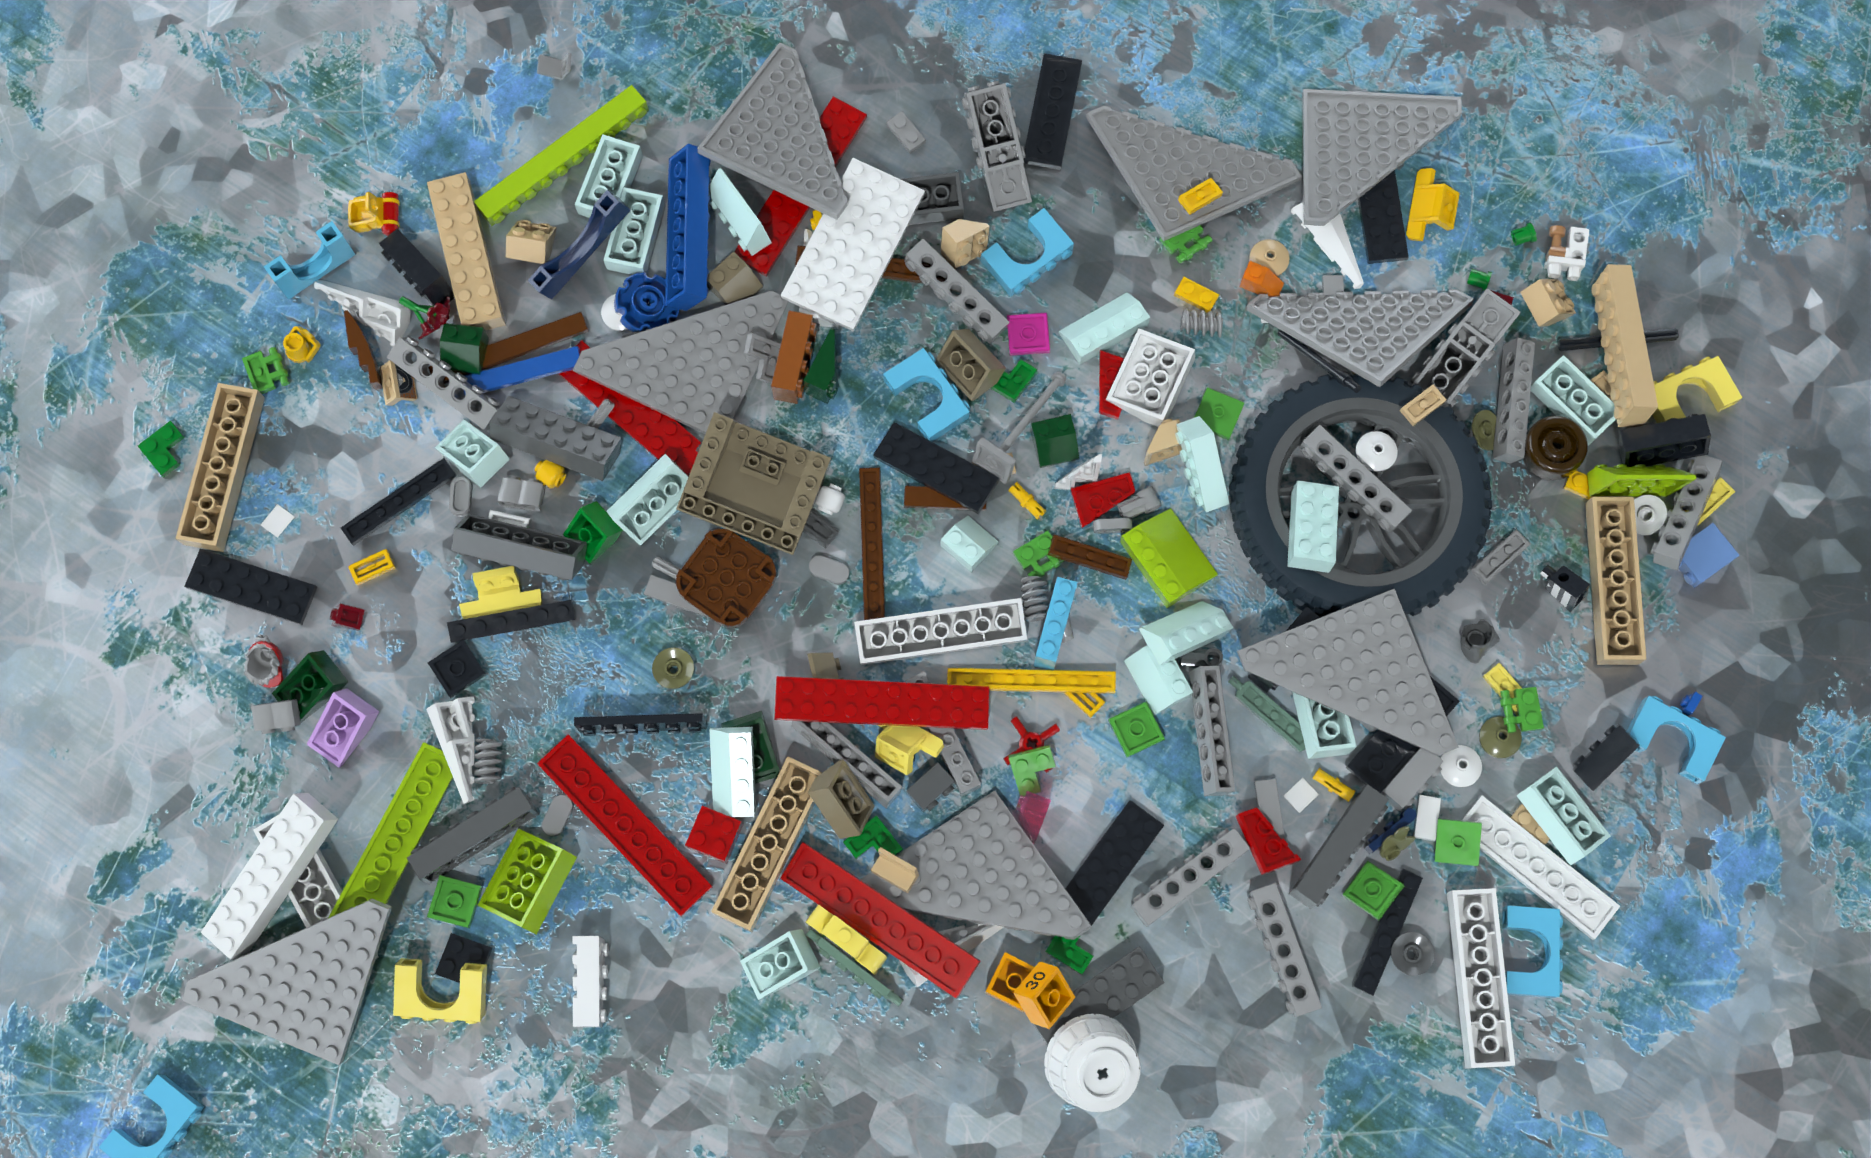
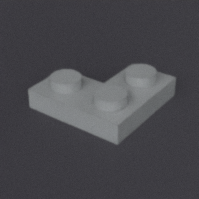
M752 333L747 336L744 354L760 359L756 379L772 384L781 344Z

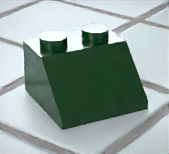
M445 323L440 337V361L448 363L453 372L480 375L489 342L485 329L482 327Z
M1071 414L1031 423L1030 433L1040 468L1080 459Z

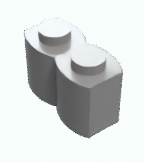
M517 476L502 478L498 503L500 506L540 511L545 487L537 479L521 481Z
M297 699L251 706L254 730L261 731L262 734L274 733L276 728H281L282 732L295 730L294 726L301 724Z

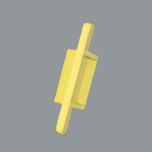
M508 566L472 573L479 600L459 604L463 619L542 605L541 589L521 592L520 581L515 567Z
M878 725L884 730L876 738L875 758L905 775L912 772L914 754L919 752L920 749L937 758L944 748L942 739L920 727Z

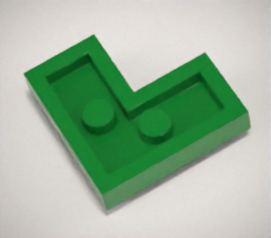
M1020 359L1011 373L1008 374L1004 371L997 384L990 389L1015 403L1037 374V369Z
M169 421L137 446L164 478L180 466L169 450L185 437L173 422Z
M877 815L866 823L861 835L848 837L843 841L855 859H858L872 847L877 852L881 847L895 856L903 850Z
M1054 936L1045 952L1083 975L1093 955L1075 945L1079 937L1071 940L1061 936Z

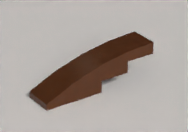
M345 310L344 317L348 347L353 355H358L359 366L364 373L369 372L372 387L375 390L383 389L379 367L373 350L359 325L349 311Z

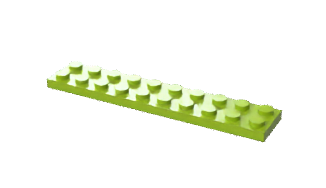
M422 743L328 918L370 899L387 904L409 863L407 857L411 855L412 850L417 848L453 780L442 750L427 743Z

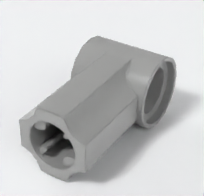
M1148 487L1137 493L1135 497L1117 504L1121 517L1129 519L1144 512L1145 514L1151 513L1162 506L1153 487Z

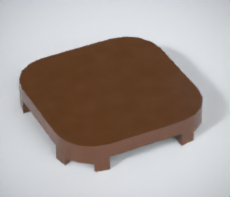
M728 529L710 530L682 569H679L676 575V586L679 594L685 601L723 627L736 628L743 625L750 618L776 581V568L773 560L768 555L766 556L733 531Z

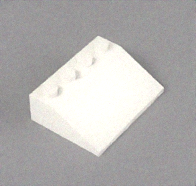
M1138 328L1106 400L1142 421L1159 427L1161 422L1167 420L1195 361V349Z

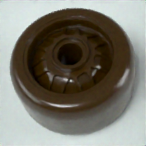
M1563 416L1542 418L1534 423L1526 433L1524 464L1533 474L1542 479H1564L1573 474L1584 462L1588 451L1586 435L1582 428L1569 418Z

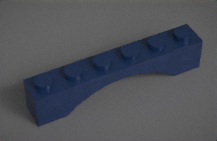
M606 190L594 204L589 221L578 238L559 256L541 265L528 279L530 284L540 294L552 300L631 209L619 197Z

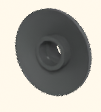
M1404 933L1397 937L1392 945V961L1395 967L1406 975H1421L1427 972L1434 962L1435 953L1433 945L1427 937L1420 933ZM1409 950L1414 952L1413 958L1408 957L1407 953Z

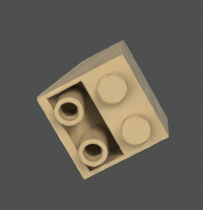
M962 219L946 225L942 228L940 254L954 269L966 265L977 257H981V253L987 250L989 225L987 223Z
M528 220L517 221L506 235V258L545 264L551 256L557 227L550 226L547 223L535 224Z
M1539 279L1520 292L1539 327L1550 326L1576 314L1572 300L1566 296L1564 292L1565 287L1558 279Z

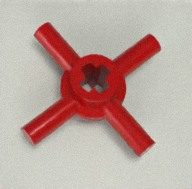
M1017 716L1014 717L1011 723L1021 738L1019 748L1009 755L1032 750L1033 747H1027L1029 740L1032 743L1036 742L1035 748L1043 747L1045 740L1060 731L1057 724H1054L1041 734L1028 732ZM1009 755L1003 758L1007 766L1010 764ZM1053 768L1046 769V770H1044V771H1045L1046 773H1048V772L1051 771Z

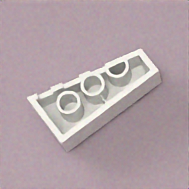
M572 936L573 944H577V951L573 954L574 968L577 969V973H574L573 989L577 991V995L573 996V1027H602L603 1022H606L607 1016L606 1009H603V1000H607V987H604V978L608 976V966L604 965L605 956H608V943H605V939L600 936Z

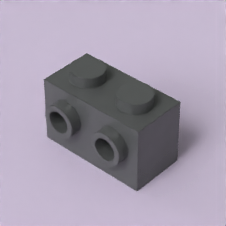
M936 763L906 790V794L923 813L927 809L930 812L939 804L937 800L941 796L947 797L953 792L955 781L939 763Z

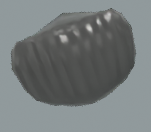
M1480 619L1477 624L1464 626L1461 635V650L1470 662L1476 664L1479 663L1490 648L1500 641V638L1493 626L1487 621Z

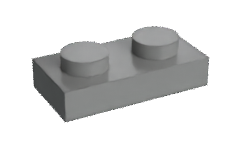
M903 111L886 122L888 128L910 154L926 143V139Z

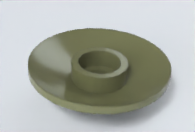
M1482 410L1476 413L1472 422L1473 436L1477 440L1478 446L1486 451L1494 450L1497 418L1489 410Z
M667 648L655 657L652 664V673L655 680L661 686L668 689H678L685 686L691 680L694 673V663L691 656L683 649ZM675 666L678 668V671L676 673L670 672V669Z
M1501 716L1487 720L1479 732V741L1482 748L1487 754L1495 758H1507L1514 755L1522 742L1521 731L1517 724H1515L1516 732L1508 733L1507 725H1504L1503 721L1505 717ZM1499 733H1504L1506 738L1504 740L1501 739Z

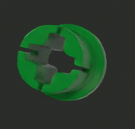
M1531 222L1527 223L1524 227L1511 231V238L1515 246L1537 241L1536 232Z
M1472 269L1467 284L1482 288V291H1485L1492 272L1488 271L1486 273Z

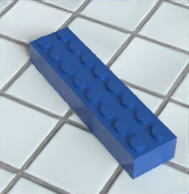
M687 144L670 157L668 168L665 306L684 311L691 309L706 299L708 295L707 277L709 271L707 259L709 251L707 248L709 239L708 221L710 218L708 213L710 201L709 166L711 160L698 154V146Z

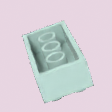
M602 134L575 202L579 215L590 218L594 204L606 190L621 199L623 188H631L643 157L639 145Z
M624 187L621 200L631 210L611 232L604 263L607 270L630 275L645 272L647 275L665 209L663 195Z
M1564 355L1531 386V392L1556 416L1569 418L1582 428L1586 435L1588 446L1617 420L1614 418V403Z
M1200 416L1176 424L1178 432L1175 435L1179 445L1181 444L1182 450L1179 452L1182 461L1186 465L1184 474L1190 483L1188 491L1191 498L1194 497L1197 505L1202 506L1206 512L1228 505L1229 500L1214 432Z
M1297 481L1291 493L1287 567L1327 573L1331 571L1336 563L1339 486Z
M1292 692L1308 759L1348 755L1357 747L1349 716Z
M1557 766L1516 795L1570 866L1587 856L1611 837Z

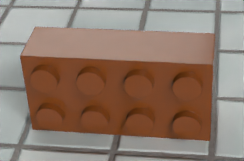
M790 310L788 312L771 384L774 400L798 404L799 398H803L805 389L803 379H805L809 371L807 365L808 360L811 361L813 356L812 341L816 342L818 330H816L817 323L814 322L813 315Z

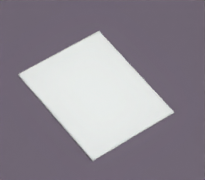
M277 504L261 523V526L278 538L294 519V516Z
M1302 778L1284 797L1300 813L1319 794Z

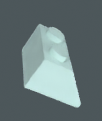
M969 516L956 523L941 539V547L971 573L999 543Z

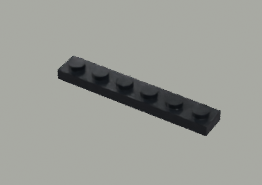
M443 458L341 527V530L354 546L457 475L445 458Z
M572 600L451 621L447 622L450 642L453 643L573 621L576 618Z
M1405 869L1401 870L1397 880L1404 884V887L1381 917L1353 983V988L1374 996L1391 956L1392 945L1401 932L1422 882V877Z

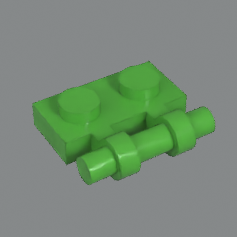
M1199 225L1166 241H1163L1160 237V242L1171 255L1179 251L1180 255L1176 259L1181 264L1185 260L1188 261L1193 258V254L1199 250L1202 251L1207 248V245L1212 242V238L1209 235L1204 238L1199 237L1204 231ZM1189 242H1194V245L1190 248L1185 247Z
M276 347L268 349L270 355L264 357L262 351L242 358L253 389L258 390L261 394L276 389L274 381L280 380L282 386L289 384L288 372L282 365L283 359ZM274 364L276 371L270 373L268 365Z
M1049 531L1044 532L1013 551V555L1023 570L1030 566L1033 571L1027 574L1028 577H1043L1045 572L1052 568H1058L1061 566L1060 563L1064 562V560L1048 555L1052 540ZM1045 557L1049 560L1041 566L1037 563Z
M1536 687L1515 689V698H1510L1509 690L1500 691L1502 698L1500 705L1503 707L1505 714L1503 721L1504 725H1507L1508 733L1516 732L1515 724H1520L1521 732L1544 729ZM1516 705L1518 717L1513 716L1512 706Z

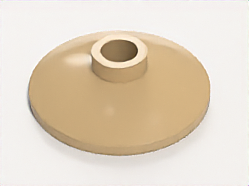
M1271 239L1256 243L1251 249L1249 261L1269 268L1276 276L1281 275L1287 269L1290 260L1286 247L1282 243ZM1271 253L1274 255V257L1269 258L1267 254Z

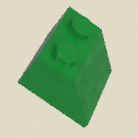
M595 501L578 510L563 535L567 538L587 542L585 559L590 564L616 542L623 529Z

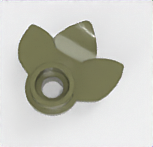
M1409 826L1399 828L1394 835H1389L1383 841L1379 853L1382 858H1385L1387 861L1395 859L1399 856L1401 850L1407 848L1416 839L1415 836H1407L1410 829Z

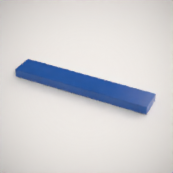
M575 346L481 371L480 375L470 374L465 377L468 379L467 382L472 386L477 385L484 391L483 393L573 370L581 354L580 348Z

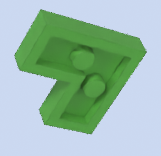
M1050 745L1009 755V761L1020 797L1041 792L1036 772L1056 767Z

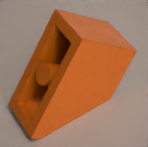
M1249 261L1239 287L1258 295L1268 294V297H1279L1284 282L1269 268Z

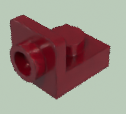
M340 603L331 611L330 620H333L331 626H341L359 631L365 610Z

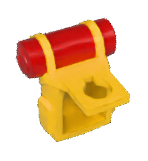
M366 192V195L349 200L348 226L358 233L369 232L372 229H381L382 234L386 236L396 229L399 230V195L394 192L382 193V197H376L372 193Z

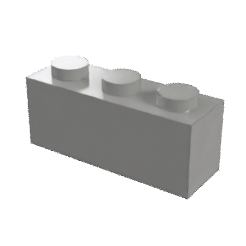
M1419 748L1381 794L1389 799L1387 802L1398 811L1403 808L1408 809L1415 801L1413 796L1417 792L1421 794L1429 785L1426 781L1431 776L1435 778L1442 770L1440 765L1443 763V760L1437 755Z

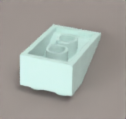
M463 420L435 447L438 452L480 488L510 460L496 442L466 420Z
M802 929L785 933L740 961L758 1000L799 981L821 968Z

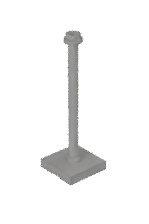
M1056 372L1051 376L1052 382L999 448L982 437L977 443L972 462L999 477V480L1006 485L1011 478L1016 459L1006 453L1057 387L1064 386L1066 376L1063 373Z

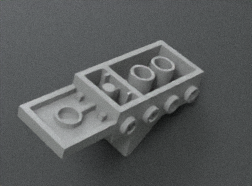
M999 80L987 83L988 87L980 89L979 85L970 87L968 92L964 93V98H962L963 108L968 110L969 118H966L969 130L972 129L973 138H971L974 152H977L979 156L976 158L978 169H982L993 212L1032 202L1023 165L1025 152L1023 146H1020L1019 138H1021L1018 126H1015L1014 118H1016V114L1009 100L1011 92L1009 86L1006 87V83L999 84Z
M1487 288L1459 325L1455 323L1448 331L1450 334L1446 341L1441 340L1435 348L1438 352L1434 357L1429 356L1422 365L1425 369L1421 374L1417 372L1410 381L1412 383L1411 386L1417 384L1422 387L1423 392L1434 384L1446 398V402L1442 406H1450L1452 408L1457 402L1454 398L1458 393L1463 394L1470 385L1467 382L1471 376L1477 377L1483 369L1480 367L1481 363L1484 360L1488 362L1494 355L1495 351L1492 349L1521 312Z

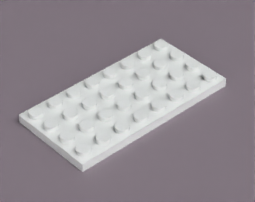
M852 158L841 179L842 189L847 198V207L837 220L823 213L781 294V298L854 332L925 194V190Z

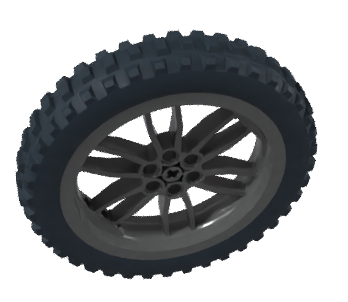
M1355 373V375L1350 376L1354 382L1361 386V390L1358 393H1355L1348 387H1343L1337 382L1335 377H1331L1329 374L1318 377L1317 381L1313 383L1305 381L1300 384L1297 390L1290 388L1284 393L1283 399L1280 401L1274 400L1268 405L1266 413L1261 412L1254 421L1256 426L1253 429H1248L1244 436L1246 440L1244 445H1240L1236 453L1238 460L1236 464H1233L1231 471L1233 476L1229 486V495H1231L1230 512L1234 522L1233 528L1238 540H1242L1240 546L1246 558H1251L1249 564L1257 574L1262 573V579L1270 589H1277V595L1286 601L1292 600L1294 602L1293 605L1302 611L1306 607L1310 608L1320 618L1391 589H1395L1405 615H1418L1425 606L1432 608L1439 603V597L1442 595L1448 596L1455 590L1454 585L1457 582L1461 583L1469 574L1467 570L1470 566L1473 567L1478 560L1477 555L1487 540L1485 537L1490 527L1492 495L1490 491V476L1488 472H1485L1488 468L1483 454H1478L1480 450L1477 446V440L1474 436H1469L1471 432L1463 420H1457V416L1450 406L1444 407L1441 405L1416 425L1412 426L1400 412V409L1421 394L1422 387L1417 384L1410 386L1408 381L1399 377L1389 379L1381 387H1378ZM1340 423H1362L1373 428V431L1383 432L1394 438L1397 450L1401 441L1412 445L1428 463L1434 475L1411 476L1388 483L1383 482L1381 479L1384 471H1370L1392 492L1408 486L1437 483L1440 494L1438 499L1414 500L1398 497L1410 509L1440 508L1436 528L1424 549L1418 546L1402 524L1393 531L1415 555L1409 562L1404 565L1400 562L1386 542L1378 520L1367 515L1362 509L1363 506L1357 501L1351 500L1347 492L1342 487H1339V496L1343 497L1344 502H1338L1339 520L1337 521V531L1342 525L1351 529L1348 549L1343 561L1340 564L1336 562L1329 573L1287 567L1289 528L1285 519H1290V511H1282L1280 496H1291L1294 487H1280L1282 474L1294 450L1301 446L1302 442L1319 425L1332 435L1327 429L1328 426ZM1310 459L1314 466L1317 468L1316 463L1312 459ZM1321 472L1333 483L1332 478L1327 473ZM1349 477L1352 483H1359L1356 477ZM1365 491V495L1368 498H1374L1371 491ZM1380 505L1381 510L1383 512L1388 513V511L1385 509V507L1387 506ZM1347 512H1354L1357 518L1351 519ZM1361 524L1367 526L1378 549L1394 567L1393 570L1377 574H1360L1346 567L1356 546Z

